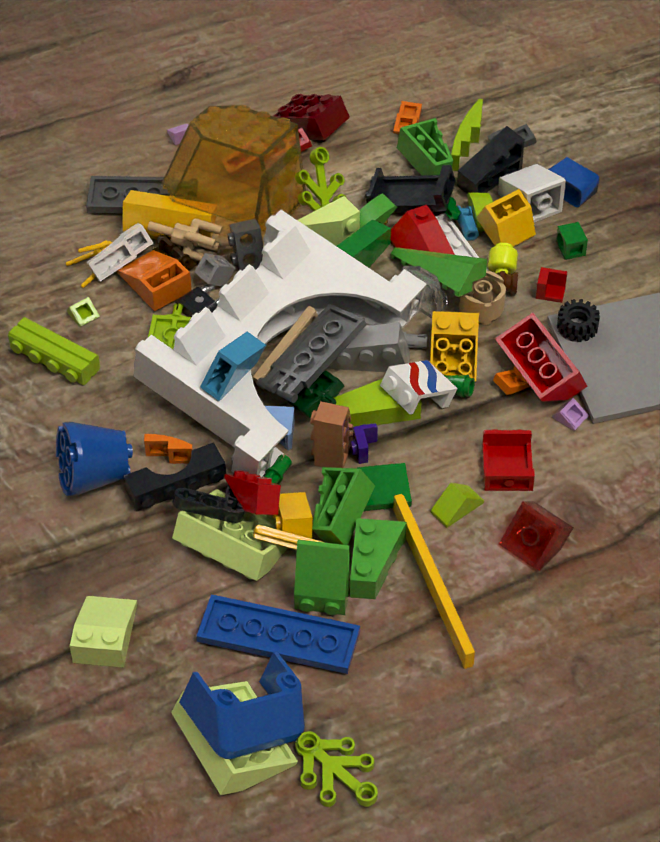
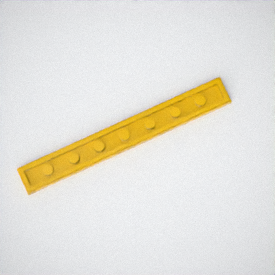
M395 495L393 511L398 521L407 522L406 540L464 669L473 667L474 648L404 495Z

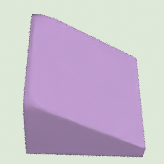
M188 124L167 130L175 145L195 139L194 128Z
M572 398L564 403L552 417L574 431L589 415Z

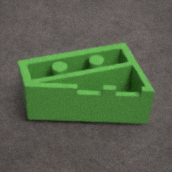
M436 118L400 128L396 148L421 175H440L443 165H453V158L447 144L443 142V134L441 130H438Z

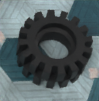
M573 299L571 304L568 301L565 302L564 306L561 305L558 312V332L560 334L563 333L565 339L569 336V341H574V338H576L577 342H582V338L588 341L589 337H595L600 320V312L596 310L595 305L590 306L591 302L589 301L585 304L583 299H579V302ZM580 318L585 320L586 322L576 323L573 322L571 319Z

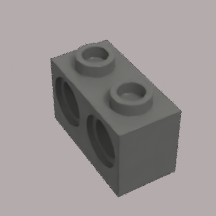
M256 219L229 224L230 233H227L230 247H233V253H230L232 265L236 266L238 270L243 271L250 264L256 270L263 257L261 227ZM248 234L246 238L240 239L243 235ZM251 254L248 258L243 259L244 256Z

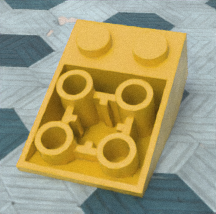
M432 312L430 363L443 375H469L476 382L479 313Z

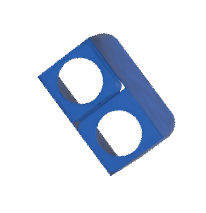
M568 157L548 169L566 180L563 200L574 207L581 206L598 191L599 175Z

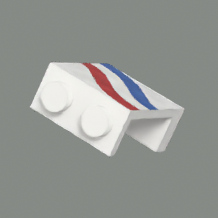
M428 360L389 366L380 384L409 414L414 413L421 398L431 397L441 408L449 407L458 389Z

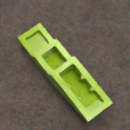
M483 99L477 100L459 126L451 153L453 171L459 170L460 157H469L470 143H479Z

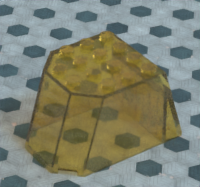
M246 105L208 106L190 121L161 187L167 189L172 202L236 223L256 219L261 227V231L266 232L265 224L271 215L275 216L280 210L291 216L301 206L298 201V195L306 191L305 184L300 185L295 180V174L303 170L298 124L290 122L287 118L271 116L268 112L252 110Z

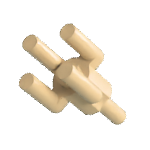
M193 219L190 226L176 223L174 228L152 221L148 224V230L171 236V242L183 246L182 252L188 254L190 259L200 262L204 256V253L193 250L195 246L216 252L219 250L220 243H217L216 239L199 234V229L220 235L223 226L200 219Z

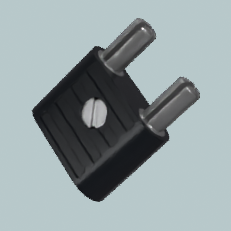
M206 284L201 288L196 287L175 300V303H177V307L179 304L183 306V314L187 317H192L195 313H200L205 307L212 313L219 304V298L214 300L207 294L215 286Z

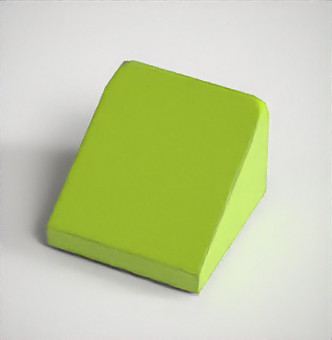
M89 297L67 309L68 314L79 327L100 317Z

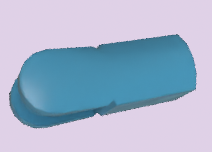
M457 206L461 213L457 221L466 240H475L479 236V232L473 218L471 206H466V208Z

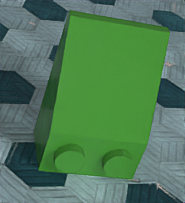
M298 540L294 587L295 609L304 612L316 611L330 615H345L349 595V545Z

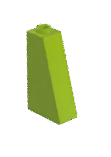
M383 378L334 398L336 405L349 407L351 422L349 424H353V427L363 424L382 425L421 419V400H419L414 413L409 414L380 386Z

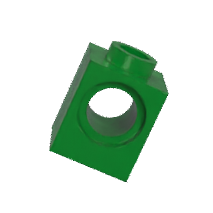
M575 222L558 226L556 243L564 259L568 260L586 256L588 239L580 223Z

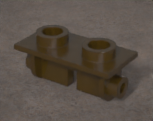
M167 235L158 236V247L152 249V251L155 250L177 259L187 270L197 266L188 254H184L176 244L171 242Z

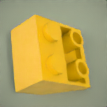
M520 189L486 205L476 218L494 245L497 243H509L515 247L536 235L532 207Z

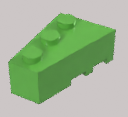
M322 467L324 478L323 484L319 485L318 492L321 496L319 504H316L312 530L325 543L348 545L356 528V520L361 518L375 485L361 469Z
M357 518L350 575L351 598L376 599L388 576L392 563L397 558V553L406 541L407 522Z

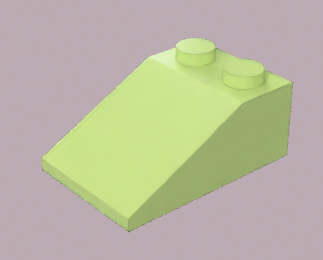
M343 196L298 219V221L337 246L360 229V211Z
M86 596L74 624L70 642L73 663L124 668L137 608V600Z

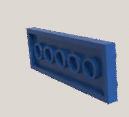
M211 594L196 637L197 642L270 658L273 652H278L284 661L348 674L360 634V625Z

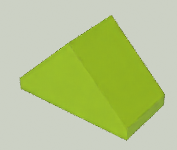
M450 483L431 509V514L448 528L482 505L484 500L468 485Z

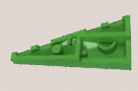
M397 247L391 252L392 259H400L401 264L404 266L410 264L413 266L414 272L431 282L442 283V288L445 290L453 289L454 295L458 297L471 292L473 282L486 276L487 259Z

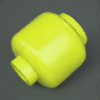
M497 243L489 251V270L499 276L500 271H505L507 274L515 272L518 261L517 250L509 243Z

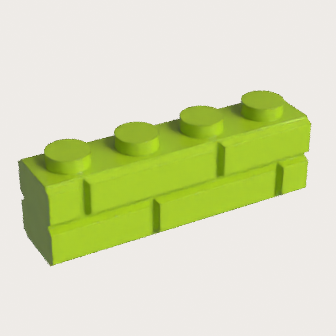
M23 317L17 323V326H14L8 333L10 348L15 353H23L32 362H40L46 365L51 372H59L65 375L72 383L78 382L85 386L91 377L100 370L99 355L26 317Z

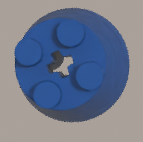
M63 422V426H58L56 457H59V468L63 472L59 473L58 476L61 488L66 496L80 495L124 479V475L131 473L128 458H132L133 450L132 445L126 443V433L124 430L76 422Z

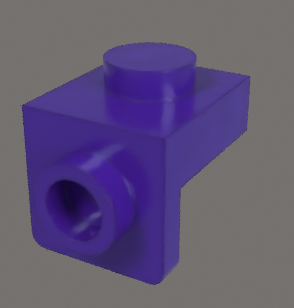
M363 424L353 427V441H350L352 455H357L359 464L368 463L367 443L378 441L377 424Z

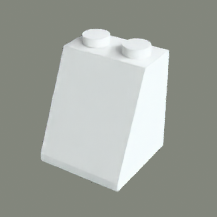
M535 164L500 177L498 194L502 198L520 189L532 207L534 222L562 212L566 180L556 173Z

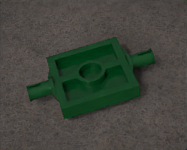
M325 370L309 388L304 387L297 394L298 399L295 403L288 402L311 418L313 410L317 411L320 401L336 405L334 398L345 386L340 379Z

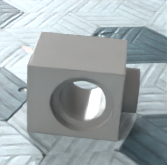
M205 253L194 272L207 284L224 286L236 268L220 255Z

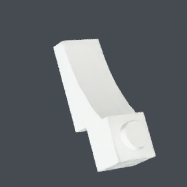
M137 223L120 234L108 247L88 260L87 264L96 278L102 281L135 259L138 253L152 245L153 242L144 227Z

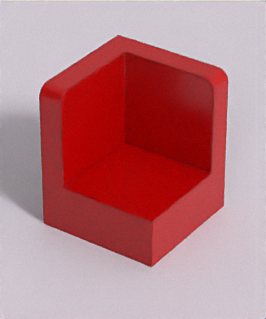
M541 267L537 282L536 299L562 303L568 272Z

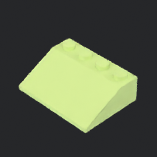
M218 489L209 493L223 498L225 496V493ZM182 510L178 513L172 537L181 542L183 546L192 548L202 553L203 556L212 558L222 563L225 567L244 574L246 578L256 581L272 569L287 549L286 547L254 539L253 532L256 525L275 529V519L271 515H256L245 511L241 522L230 523Z
M247 681L209 687L211 691L217 689L230 690L240 702L257 698ZM184 691L171 712L220 795L243 791L295 766L298 762L287 743L233 759L220 757L214 752L179 703Z

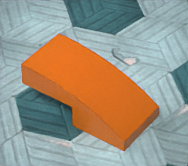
M401 101L393 133L399 134L401 127L419 123L422 104Z
M515 366L513 370L496 373L493 381L506 395L530 387Z
M144 434L146 456H169V464H189L193 450L192 444L171 436Z

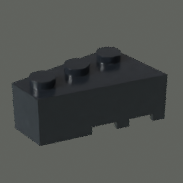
M506 126L458 170L457 187L466 194L487 193L499 185L500 177L521 170L525 139Z

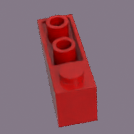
M235 470L234 475L225 474V480L244 511L256 515H278L281 485L272 483V478L260 477L258 474H249L248 471Z

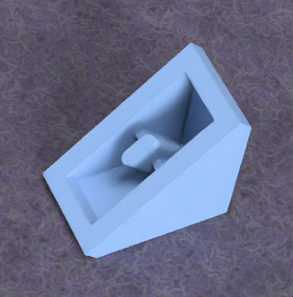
M265 406L269 413L289 430L288 434L279 442L289 451L292 449L294 407Z

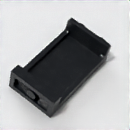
M443 165L440 175L384 176L382 169L376 168L374 176L371 177L370 188L365 194L366 203H369L383 193L397 206L394 212H407L427 205L431 211H446L456 182L452 166Z

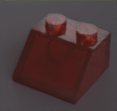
M522 501L499 545L536 570L541 571L562 549L574 527L536 502Z

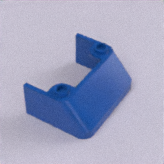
M273 652L259 681L269 695L240 702L230 690L217 689L211 691L197 671L192 673L179 703L214 752L220 757L233 759L296 741L303 733L305 722L301 682L278 652Z

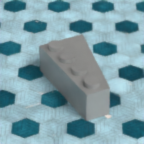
M400 322L365 326L326 369L386 372L389 366L409 363L410 350Z

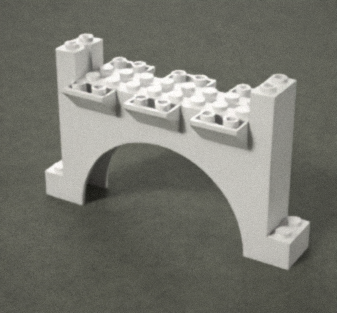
M282 210L275 216L271 215L266 221V233L263 237V257L259 267L255 270L249 264L243 271L239 270L234 276L233 281L230 284H225L220 289L218 294L220 296L219 304L212 313L206 307L200 313H195L189 323L184 328H179L175 333L173 349L153 335H150L145 341H140L135 348L134 377L235 448L231 458L233 461L231 471L233 473L235 470L248 471L249 474H258L260 477L265 476V471L275 463L279 455H284L275 446L288 434L289 430L281 425L263 405L254 387L251 370L220 401L200 388L218 351L247 331L266 345L274 337L290 329L308 306L313 307L319 315L329 304H332L364 318L366 326L400 322L403 329L419 312L427 285L405 269L398 276L394 275L389 282Z

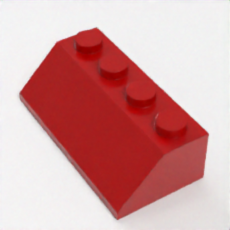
M533 312L495 338L496 342L541 401L569 400L588 387L579 370Z

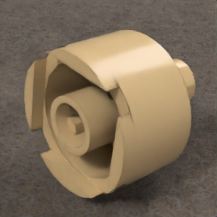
M486 270L485 277L473 282L472 291L459 297V312L479 313V323L482 325H489L493 320L500 317L504 311L506 286L502 277Z

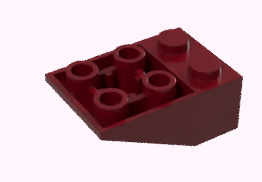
M296 94L289 103L280 107L278 112L272 116L274 121L293 131L302 128L310 140H325L350 118L342 97L331 94Z

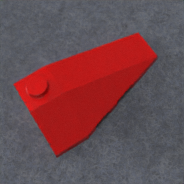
M427 205L407 211L391 228V244L394 248L455 255L437 218Z

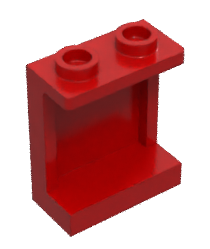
M493 429L483 431L484 491H533L535 471L532 465L531 430Z

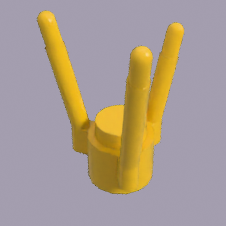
M105 240L98 244L79 248V253L94 251L67 261L66 266L96 256L112 242ZM92 273L81 284V287L84 288L95 279V274Z

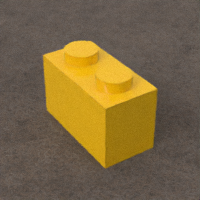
M306 493L280 494L278 515H272V518L275 519V529L312 539L313 517Z

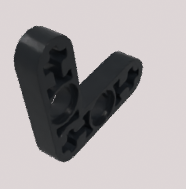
M228 484L224 498L188 488H178L174 493L172 501L177 509L230 523L241 522L245 513Z

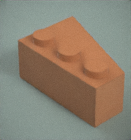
M320 401L317 411L313 410L310 424L314 425L311 432V440H314L311 455H314L315 466L344 468L351 449L350 441H353V432H350V430L353 431V424H349L351 422L349 407Z

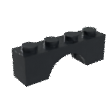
M213 442L192 450L189 464L177 473L169 475L157 474L145 467L124 475L125 490L137 512L142 509L151 508L153 505L166 500H172L178 488L198 490L201 487L225 479L226 463Z

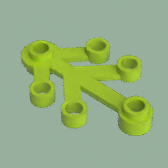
M324 147L314 149L309 157L310 162L315 165L317 184L311 179L306 170H301L295 174L296 182L300 185L305 184L320 200L319 205L309 191H304L298 195L299 203L303 206L308 205L313 212L329 204V200L335 191L345 182L343 175L336 173L330 177V184L327 187L324 164L329 161V153ZM339 194V195H337V196H335V197L333 198V201H335V200H337V199H339V198H341V197H343V196H345V195H344V194Z
M311 731L304 732L297 738L295 748L297 753L303 757V773L300 779L301 786L304 789L311 790L317 785V776L313 772L314 758L322 764L320 803L323 806L331 807L336 803V792L333 790V775L356 794V800L360 805L369 807L376 803L378 798L377 787L371 782L360 783L343 768L358 767L362 772H370L374 768V758L370 754L349 756L355 751V742L352 738L320 739L316 733ZM307 744L313 745V747L306 748L304 746ZM345 744L351 745V747L348 749L343 748L342 746ZM339 750L345 756H329L325 751ZM363 761H369L370 764H369V765H363L362 762H363ZM306 778L313 779V781L310 783H307L304 780ZM325 795H331L332 799L326 800L323 797ZM363 795H370L371 798L365 799V798H362V796H363Z

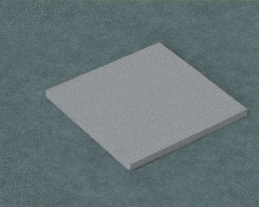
M660 293L596 306V310L600 312L597 334L595 333V337H589L588 341H585L584 338H582V342H577L576 338H574V341H569V336L565 339L563 333L560 334L558 332L559 328L557 329L558 314L547 316V323L556 342L579 370L588 386L580 391L579 394L593 424L660 409ZM580 318L571 319L573 322L576 323L586 322L585 320Z

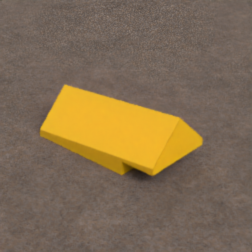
M130 190L123 201V232L139 223L144 227L151 239L157 240L158 236L164 234L148 230L150 221L172 228L175 227L176 223L190 226L193 219H200L215 224L218 204ZM199 229V234L212 238V232Z

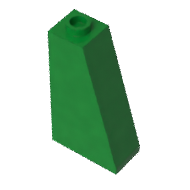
M371 220L338 244L337 247L370 268L391 244V228Z

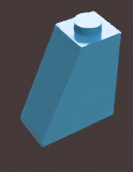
M248 331L218 351L200 388L218 401L222 400L255 366L266 345Z

